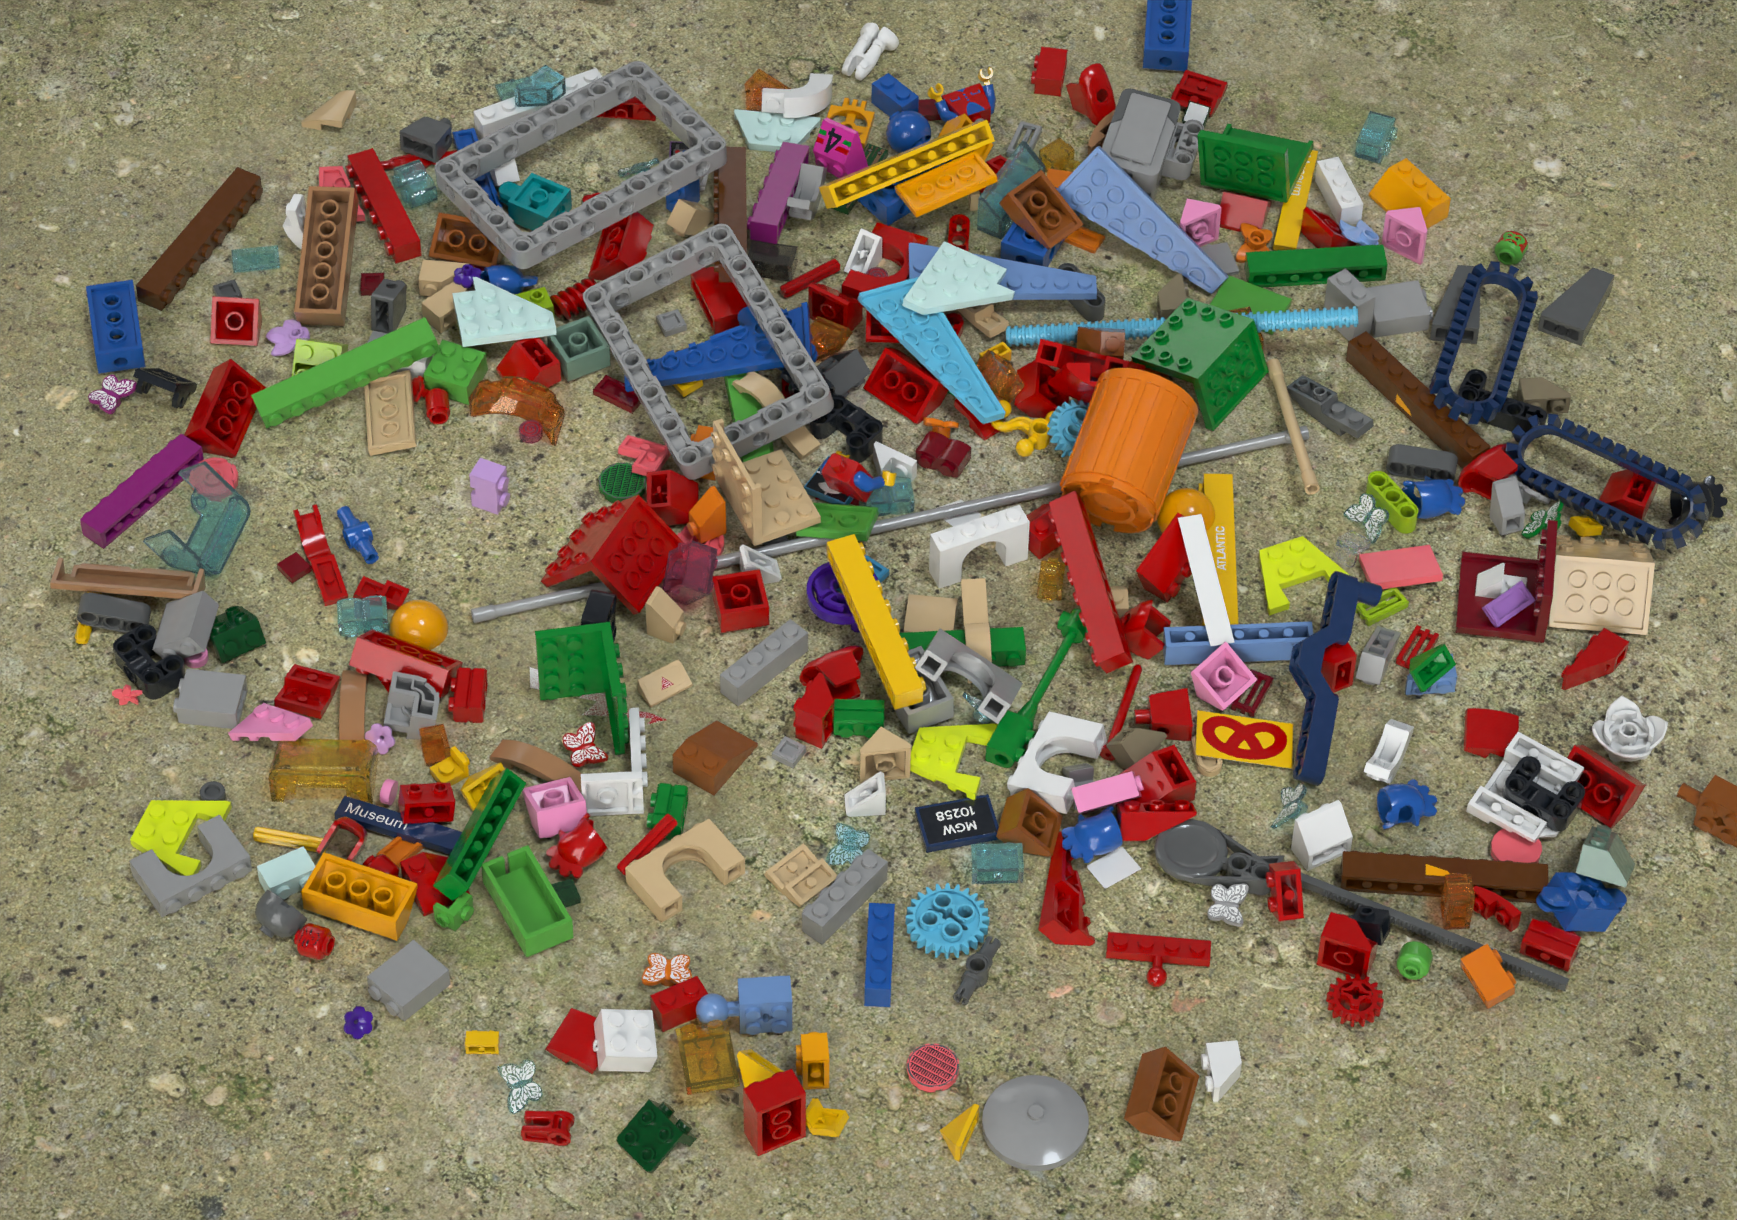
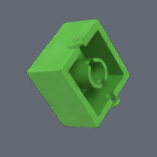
M442 339L439 345L440 351L434 354L423 374L425 388L429 391L434 388L447 391L449 399L469 405L476 391L481 390L482 380L488 371L486 352L463 347L462 345Z

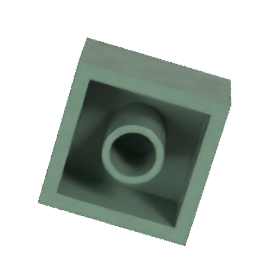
M590 316L557 327V335L547 336V346L560 361L561 372L568 382L611 366L610 346Z

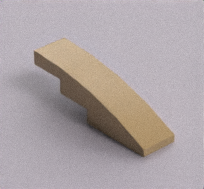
M992 303L957 309L971 324L989 338L1000 334L1009 326L1008 320L994 312Z

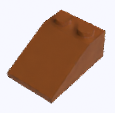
M1042 170L1010 191L999 202L1013 222L1048 250L1084 225Z
M715 721L688 737L673 753V773L715 796L757 748L758 743L721 722Z

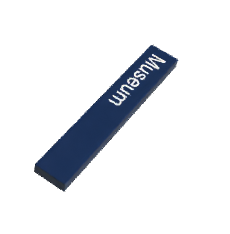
M348 796L343 797L334 813L336 820L346 816L359 823L365 829L394 838L401 837L402 840L413 844L419 842L423 847L449 855L462 834L461 831L432 822L403 824L400 812Z

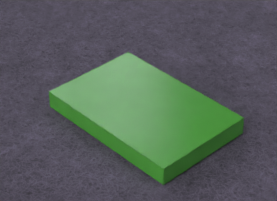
M1229 276L1210 305L1242 315V312H1245L1246 315L1249 312L1264 314V311L1279 313V310H1282L1283 313L1291 306L1292 299ZM1269 330L1265 333L1273 335L1274 332H1272V330Z
M813 503L821 516V523L796 531V535L839 539L855 534L858 541H867L878 518L879 511L877 507Z

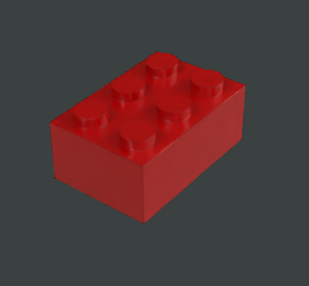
M792 1069L777 1072L770 1078L760 1082H752L743 1088L744 1133L757 1156L806 1137V1092Z

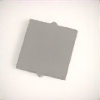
M1227 242L1214 245L1207 244V246L1200 247L1227 275L1239 274V269Z

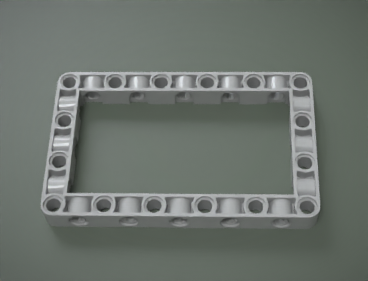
M633 61L439 160L435 164V174L438 188L515 267L527 269L724 166L727 162L725 139L646 63ZM635 96L689 148L684 152L680 151L659 162V165L646 172L642 171L621 182V185L612 190L604 191L583 202L581 206L543 223V226L529 233L522 232L514 224V220L499 205L496 206L489 199V195L474 181V179Z
M726 224L714 225L589 287L583 294L590 317L610 346L611 353L683 476L688 479H697L713 471L712 464L715 463L711 451L714 448L712 438L710 436L700 442L691 441L675 408L672 409L664 389L656 376L652 375L648 362L638 345L634 344L621 316L615 311L718 260L800 391L784 400L782 398L758 410L756 414L742 421L738 420L724 427V432L739 458L828 414L834 407L829 386L735 234Z

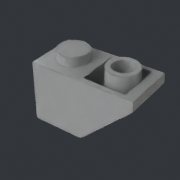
M1515 476L1494 481L1492 484L1490 518L1501 536L1524 530L1525 510Z

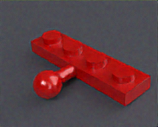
M1108 932L1106 958L1153 962L1152 968L1148 970L1146 975L1147 982L1153 987H1161L1167 981V973L1163 969V963L1210 967V940Z

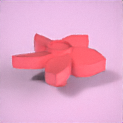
M126 684L123 689L112 691V695L119 699V705H125L128 701L138 705L139 700L137 696L142 695V690L131 691V686Z

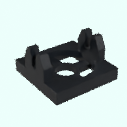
M137 368L133 377L138 379L136 392L139 394H147L152 385L174 393L172 398V407L183 408L189 392H195L197 388L195 382L160 368Z

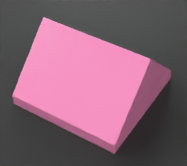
M1187 199L1180 220V228L1199 247L1218 240L1221 206Z
M1421 208L1387 211L1382 237L1384 247L1419 265L1423 263L1428 231Z
M1227 642L1219 646L1191 672L1196 696L1222 711L1257 681V678Z

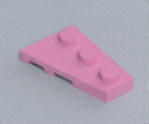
M263 703L257 706L249 716L228 734L232 741H239L241 737H248L250 741H258L260 737H269L271 741H296L313 724L308 717Z

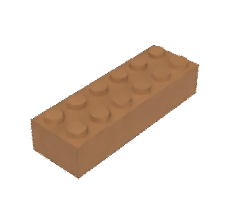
M309 186L294 314L300 324L345 326L359 203L355 188Z

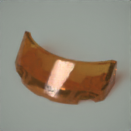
M503 376L502 380L491 382L488 379L480 381L469 396L470 416L507 414L520 417L529 422L537 423L549 438L551 445H557L565 411L563 405L561 406L557 401L556 395L546 386L527 378Z

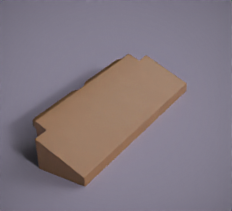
M58 558L50 587L51 589L181 599L204 591L206 584L204 569H199L196 580L195 574L189 571L152 568L140 570L131 569L126 566L88 563L74 564L71 574L65 573L64 559Z

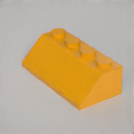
M323 852L304 885L301 894L305 910L398 941L409 921L418 885L417 883Z

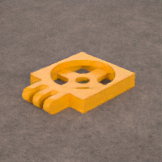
M845 97L842 106H830L827 118L833 120V117L837 115L846 117V120L840 124L851 126L852 129L858 131L864 149L875 119V112L866 111L867 101L862 100L861 106H858V100L853 99L852 105H849L850 98ZM855 120H865L867 126H857Z

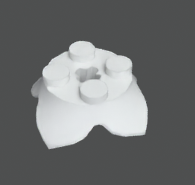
M1620 696L1610 704L1605 720H1598L1593 724L1592 732L1597 741L1609 754V758L1612 761L1633 762L1644 760L1651 754L1652 749L1664 738L1668 722L1657 716L1643 717L1639 707L1633 701Z

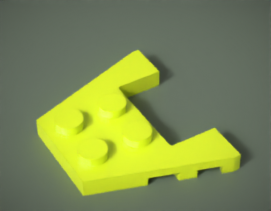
M1304 536L1259 550L1258 557L1269 616L1288 610L1290 607V602L1282 589L1321 576H1325L1329 582L1334 571L1348 574Z
M998 724L919 727L911 750L910 771L933 782L938 780L948 785V789L954 792L960 790L967 794V798L976 800L981 777L957 773L966 743L986 746Z
M151 800L130 839L131 845L142 853L152 849L159 860L174 874L178 873L181 876L197 874L201 868V861L180 855V852L197 819L208 821L220 815L225 821L232 808L231 802Z

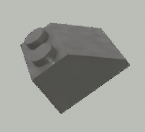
M857 349L833 353L816 366L821 375L834 385V395L837 394L844 397L849 394V389L865 382L864 378L871 373Z

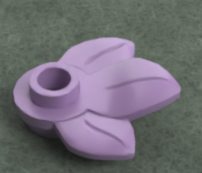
M285 320L283 327L272 328L266 334V338L275 343L271 355L282 356L291 353L295 348L296 339H310V332L306 327H302L297 320Z

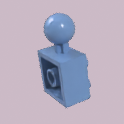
M790 975L739 978L738 1001L727 1002L719 994H707L697 1003V1018L708 1027H717L722 1025L728 1017L739 1016L740 1034L756 1035L759 1033H784L792 1031Z

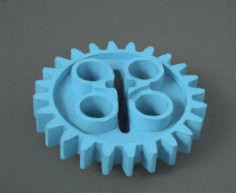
M1071 400L1069 404L1064 402L1062 406H1057L1050 416V421L1047 424V427L1050 429L1047 434L1053 436L1050 440L1051 443H1057L1055 450L1063 451L1061 457L1067 455L1070 457L1089 403L1085 406L1082 400L1078 404L1074 400Z
M946 883L945 889H941L936 884L935 891L926 887V895L918 892L917 900L911 899V907H907L905 920L907 925L906 932L910 934L911 942L917 941L918 949L925 946V954L933 950L935 951L936 958L940 953H944L946 959L949 958L950 953H954L956 958H959V951H963L968 955L969 947L976 950L978 949V942H984V935L988 934L989 926L988 908H984V900L978 901L977 893L969 895V888L962 892L960 891L959 884L954 889H950L949 883Z

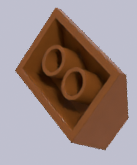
M439 212L428 255L429 258L468 263L469 265L484 268L500 264L504 255L467 217Z
M1166 1046L1143 1053L1124 1119L1141 1133L1173 1141H1181L1200 1075Z

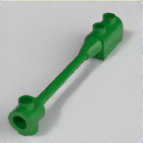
M1073 609L1070 613L1067 611L1062 612L1057 629L1061 630L1064 640L1030 700L1018 713L1007 710L986 745L985 761L1003 768H1011L1015 761L1018 762L1020 757L1025 755L1026 749L1023 748L1025 743L1029 744V741L1036 735V731L1033 730V724L1038 704L1072 644L1081 643L1085 638V633L1088 632L1087 627L1082 624L1079 613L1082 612L1081 609Z

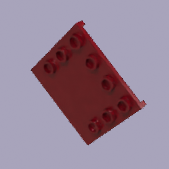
M1548 520L1546 530H1541L1540 544L1543 545H1538L1537 559L1539 560L1462 551L1455 633L1544 643L1553 599L1558 521ZM1505 563L1504 575L1526 577V587L1536 601L1499 627H1494L1482 610V607L1494 599L1475 596L1477 575L1494 566Z

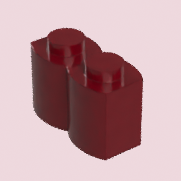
M928 431L916 449V460L921 467L938 470L947 477L959 478L971 459V447L968 444L959 440L949 439L943 434L934 431Z

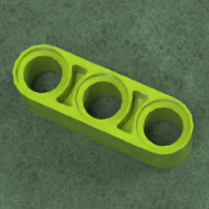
M1371 472L1367 479V499L1370 497L1372 504L1377 509H1381V512L1382 510L1384 511L1385 518L1397 531L1403 534L1412 533L1417 524V506L1385 472Z

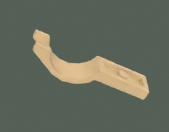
M748 372L747 376L741 380L736 379L732 383L739 393H749L763 408L782 398L783 400L785 399L780 390L770 380L756 372ZM805 426L780 437L800 460H803L820 447L819 441Z
M961 579L966 646L992 663L986 579Z

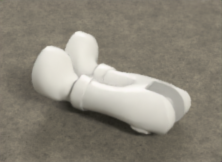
M866 23L861 28V36L844 61L842 74L850 76L856 69L855 78L861 81L875 67L884 50L893 51L898 47L899 40L897 36L886 27L879 30L878 25L875 23Z

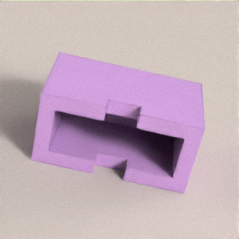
M480 458L469 474L470 487L475 488L471 492L472 506L498 515L502 507H506L510 500L507 470L503 465Z

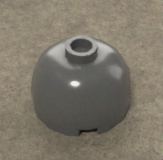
M266 890L256 904V919L262 925L259 930L271 939L274 935L280 938H289L295 935L299 929L301 930L307 921V918L292 905H288L281 897L270 890Z

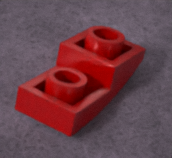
M1479 886L1472 888L1469 903L1476 913H1480L1486 920L1494 915L1498 923L1504 925L1510 932L1519 927L1522 912L1513 904Z

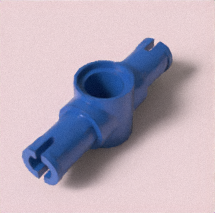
M348 506L339 508L337 516L343 524L342 534L349 549L355 548L356 551H359L367 564L375 563L379 556L372 545L373 535L366 521L361 522L355 518Z

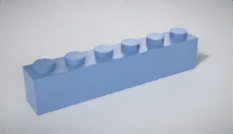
M1312 621L1230 625L1234 643L1228 644L1243 662L1290 660L1293 646L1314 634ZM1205 626L1164 627L1163 643L1165 645L1163 655L1165 665L1201 664L1221 646H1210Z

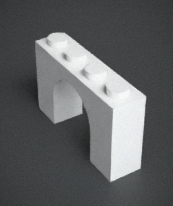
M1017 505L930 534L929 572L938 588L961 582L964 558L971 550L987 542L996 541L995 549L1005 567L1027 560L1030 521L1021 506Z
M1049 711L1045 719L1040 722L1035 737L1029 741L1025 755L1020 757L1016 771L1008 779L1007 788L1010 791V795L1012 796L1029 788L1057 812L1067 814L1075 800L1071 788L1075 787L1074 780L1047 773L1041 769V766L1048 758L1060 753H1074L1097 759L1107 742L1104 724Z

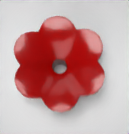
M422 376L415 377L412 380L414 402H418L420 397L425 398V394L429 391L424 388V378Z

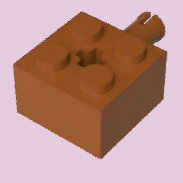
M1717 775L1712 778L1703 792L1683 783L1676 797L1696 806L1697 811L1693 825L1721 839L1724 843L1731 844L1737 848V786Z

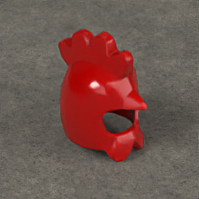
M589 813L583 815L578 825L572 831L565 833L560 829L557 845L550 847L546 851V855L551 858L549 862L550 868L552 870L559 869L562 877L566 878L573 874L575 879L581 878L583 868L596 862L608 850L604 841L593 828L594 821L589 819Z

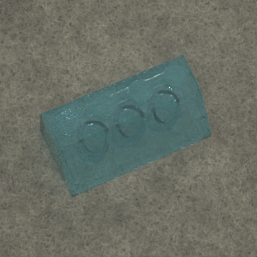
M1022 141L996 174L998 182L987 186L978 198L977 230L1000 240L1010 229L1013 220L999 202L1010 191L1040 170L1045 174L1046 166L1027 142Z

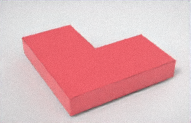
M630 435L626 436L618 449V454L637 459L632 465V473L647 476V472L660 471L671 455L665 445Z

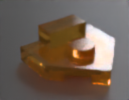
M758 69L744 84L746 108L749 111L762 112L763 88H791Z
M817 316L810 326L813 337L811 343L815 346L818 354L816 361L839 352L853 332L845 326Z

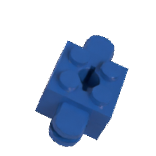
M1556 872L1547 887H1543L1541 893L1536 898V902L1543 911L1554 913L1564 931L1605 932L1616 914H1619L1622 907L1625 906L1627 898L1617 888H1605L1601 880L1577 873Z

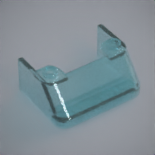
M204 461L182 469L178 473L194 489L190 500L191 506L200 515L187 543L185 544L171 529L146 537L143 542L168 566L198 574L199 569H204L205 576L212 577L222 572L250 517L251 509L248 502Z

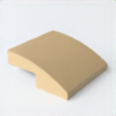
M909 594L904 632L938 631L939 629L943 631L954 630L958 599Z
M803 843L769 868L764 876L784 896L801 907L824 888L832 884L837 874L823 858L818 860Z

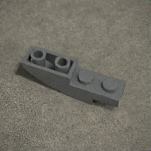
M1304 375L1287 386L1288 393L1307 413L1339 436L1348 433L1358 439L1374 427L1372 418L1338 401L1336 392Z

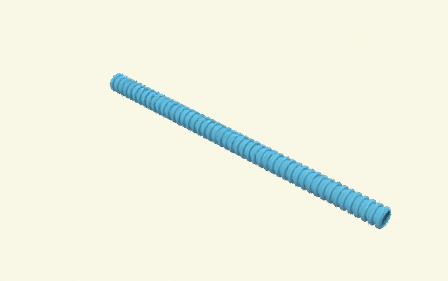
M1346 306L1345 309L1338 307L1335 310L1334 307H1331L1330 310H1327V308H1323V310L1316 308V311L1301 309L1300 312L1294 309L1293 312L1286 310L1283 313L1282 310H1279V313L1264 311V314L1249 312L1248 315L1242 312L1243 316L1254 319L1258 333L1261 330L1276 332V329L1280 331L1287 329V331H1290L1291 328H1294L1296 331L1298 328L1305 330L1307 327L1312 330L1313 327H1317V329L1324 327V329H1327L1328 326H1331V328H1335V326L1342 328V325H1346L1348 328L1350 325H1354V327L1358 325V308L1356 306H1353L1352 309H1349V306ZM1157 317L1153 318V320L1146 318L1144 321L1142 318H1139V321L1124 319V322L1120 320L1113 322V320H1110L1109 323H1106L1105 320L1102 323L1098 321L1091 323V321H1088L1087 324H1084V322H1080V324L1073 322V325L1058 323L1057 326L1052 323L1051 326L1047 324L1040 326V324H1037L1036 327H1033V325H1029V327L1022 325L1021 328L1018 325L1014 326V328L1007 326L1006 343L1008 347H1012V344H1015V346H1019V344L1026 346L1027 343H1030V346H1033L1034 343L1039 345L1040 339L1059 342L1060 344H1063V341H1066L1067 344L1070 341L1077 343L1078 327L1125 329V340H1129V338L1136 340V337L1140 339L1147 337L1148 339L1166 319L1164 317H1161V320H1157Z

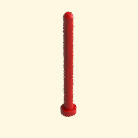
M1139 664L1132 668L1107 744L1123 728L1142 673V666ZM1104 745L1100 756L1105 760H1115L1107 746Z

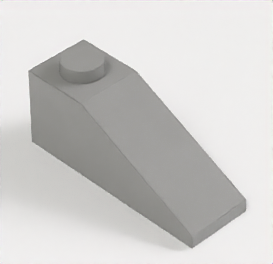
M1380 626L1376 627L1362 651L1356 674L1357 679L1362 680L1363 683L1368 685H1380L1394 654L1401 632Z

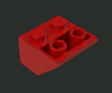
M539 337L521 339L515 342L496 367L498 374L520 400L561 381L560 361Z
M1625 469L1611 474L1599 500L1643 521L1657 493L1658 484Z
M672 470L647 472V504L668 526L689 523V511L699 501V484Z
M1348 642L1344 646L1333 643L1325 648L1321 673L1333 693L1353 685L1357 654Z
M818 673L814 680L808 682L803 697H799L794 704L795 720L793 726L795 727V738L822 749L834 732V700L824 675Z

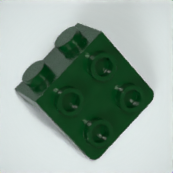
M231 606L225 610V613L215 617L209 638L212 640L218 660L221 663L266 644L258 618L242 606Z
M650 1099L618 1135L617 1142L645 1171L652 1173L678 1143L691 1146L697 1138L690 1132L692 1127L682 1119L678 1120L673 1115L675 1111L665 1102L660 1104Z

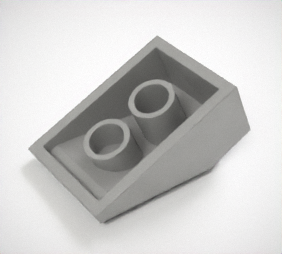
M922 646L908 651L909 656L914 657L916 664L924 653ZM918 670L916 671L919 677H923L926 684V691H923V702L895 710L908 734L918 731L919 727H929L954 717V698L940 676L934 682Z

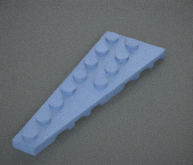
M1097 146L1057 188L1058 192L1073 210L1078 211L1088 217L1089 220L1106 228L1109 232L1135 248L1147 253L1153 259H1157L1171 270L1182 274L1189 281L1207 292L1213 294L1229 278L1100 146Z
M909 243V279L919 277L940 247ZM974 254L1007 269L1006 275L999 285L1015 291L1012 300L1097 299L1095 275Z

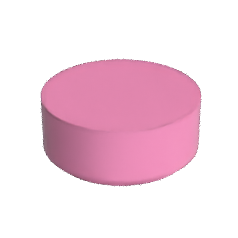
M207 648L204 652L183 658L184 663L190 668L204 666L208 662Z
M391 779L384 781L380 791L381 803L393 804L398 791V781Z

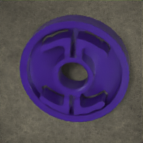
M827 562L813 571L807 582L806 597L810 609L816 616L826 622L838 625L851 624V629L854 632L860 633L844 595L836 591L840 586L830 563ZM874 573L873 576H874L875 581H876V580H878V577H877L876 574Z

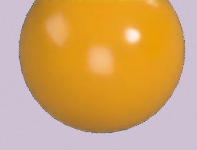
M1180 488L1166 496L1157 518L1159 528L1163 533L1177 512L1184 517L1202 514L1207 531L1214 523L1215 510L1212 502L1204 493L1192 488Z
M412 600L404 603L394 612L389 625V634L392 637L432 650L445 640L448 634V622L443 611L437 605L426 600Z

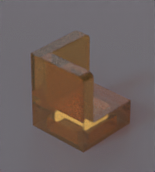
M444 724L419 729L420 744L427 767L433 766L451 756Z

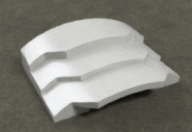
M1517 732L1505 750L1503 761L1486 786H1480L1468 803L1466 812L1488 824L1493 822L1511 833L1515 832L1535 843L1539 838L1556 837L1559 832L1547 827L1546 821L1503 798L1502 794L1507 777L1523 757H1535L1541 763L1537 784L1557 795L1567 782L1578 781L1584 767Z

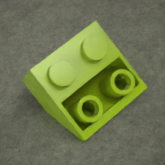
M309 338L296 339L292 376L348 352L349 344Z

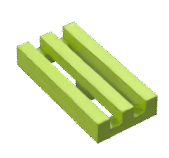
M1397 587L1389 588L1382 592L1377 606L1366 611L1365 609L1371 606L1358 603L1355 612L1360 613V618L1362 620L1365 619V624L1369 627L1408 608L1409 601ZM1396 595V597L1386 601V599Z

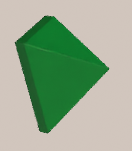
M1441 644L1411 658L1409 672L1420 692H1425L1451 670L1456 663L1446 645Z

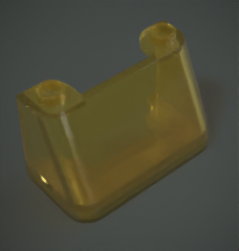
M298 738L296 741H279L269 770L268 780L271 801L284 802L285 795L288 792H291V795H296L297 787L346 789L347 796H352V793L360 797L361 801L373 804L378 764L377 746L366 739Z

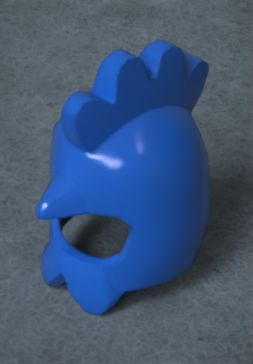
M513 265L485 267L480 276L482 280L514 295L522 293L524 287L538 283L537 276L523 275L521 270Z
M1424 476L1425 481L1414 482L1408 480L1403 482L1405 487L1401 490L1417 506L1418 518L1420 519L1438 517L1446 512L1459 515L1462 511L1461 507L1465 504V499L1461 497L1463 489L1453 486L1454 482L1451 479H1431L1428 476ZM1415 486L1419 491L1420 497H1416L1414 494Z
M1415 779L1408 781L1407 784H1391L1381 788L1377 794V809L1379 817L1384 824L1382 825L1383 829H1389L1399 823H1412L1415 826H1419L1420 818L1423 816L1430 817L1436 815L1437 809L1434 807L1437 803L1436 796L1429 795V787L1425 785L1419 786Z
M1112 805L1093 817L1085 818L1080 814L1078 816V823L1074 827H1067L1062 830L1061 834L1065 838L1062 841V847L1065 850L1071 849L1070 855L1072 858L1078 859L1082 857L1084 863H1090L1094 856L1108 854L1122 846V835L1119 825L1112 814L1114 810Z

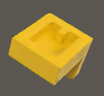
M456 746L450 748V757L429 768L430 774L436 782H450L452 786L469 777V758L463 751L460 752Z

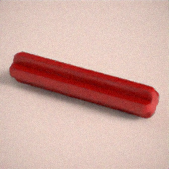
M833 258L781 285L780 293L784 298H788L807 288L811 283H817L840 271L841 265Z
M666 814L619 862L617 869L626 876L625 867L632 861L639 860L649 854L677 826L678 822L670 814Z

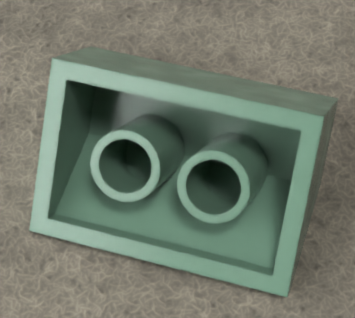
M1603 825L1592 826L1583 844L1576 873L1626 887L1635 867L1633 859L1618 834L1611 832V828Z

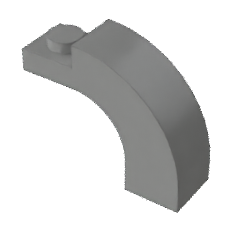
M801 163L796 192L793 198L788 197L786 206L790 207V217L812 220L815 217L822 197L819 187L825 183L827 168Z

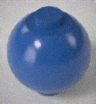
M897 111L889 118L886 129L887 141L894 151L902 153L928 140L930 141V124L922 114L916 111Z

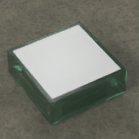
M1189 101L1182 123L1184 124L1192 119L1198 120L1205 128L1211 107Z

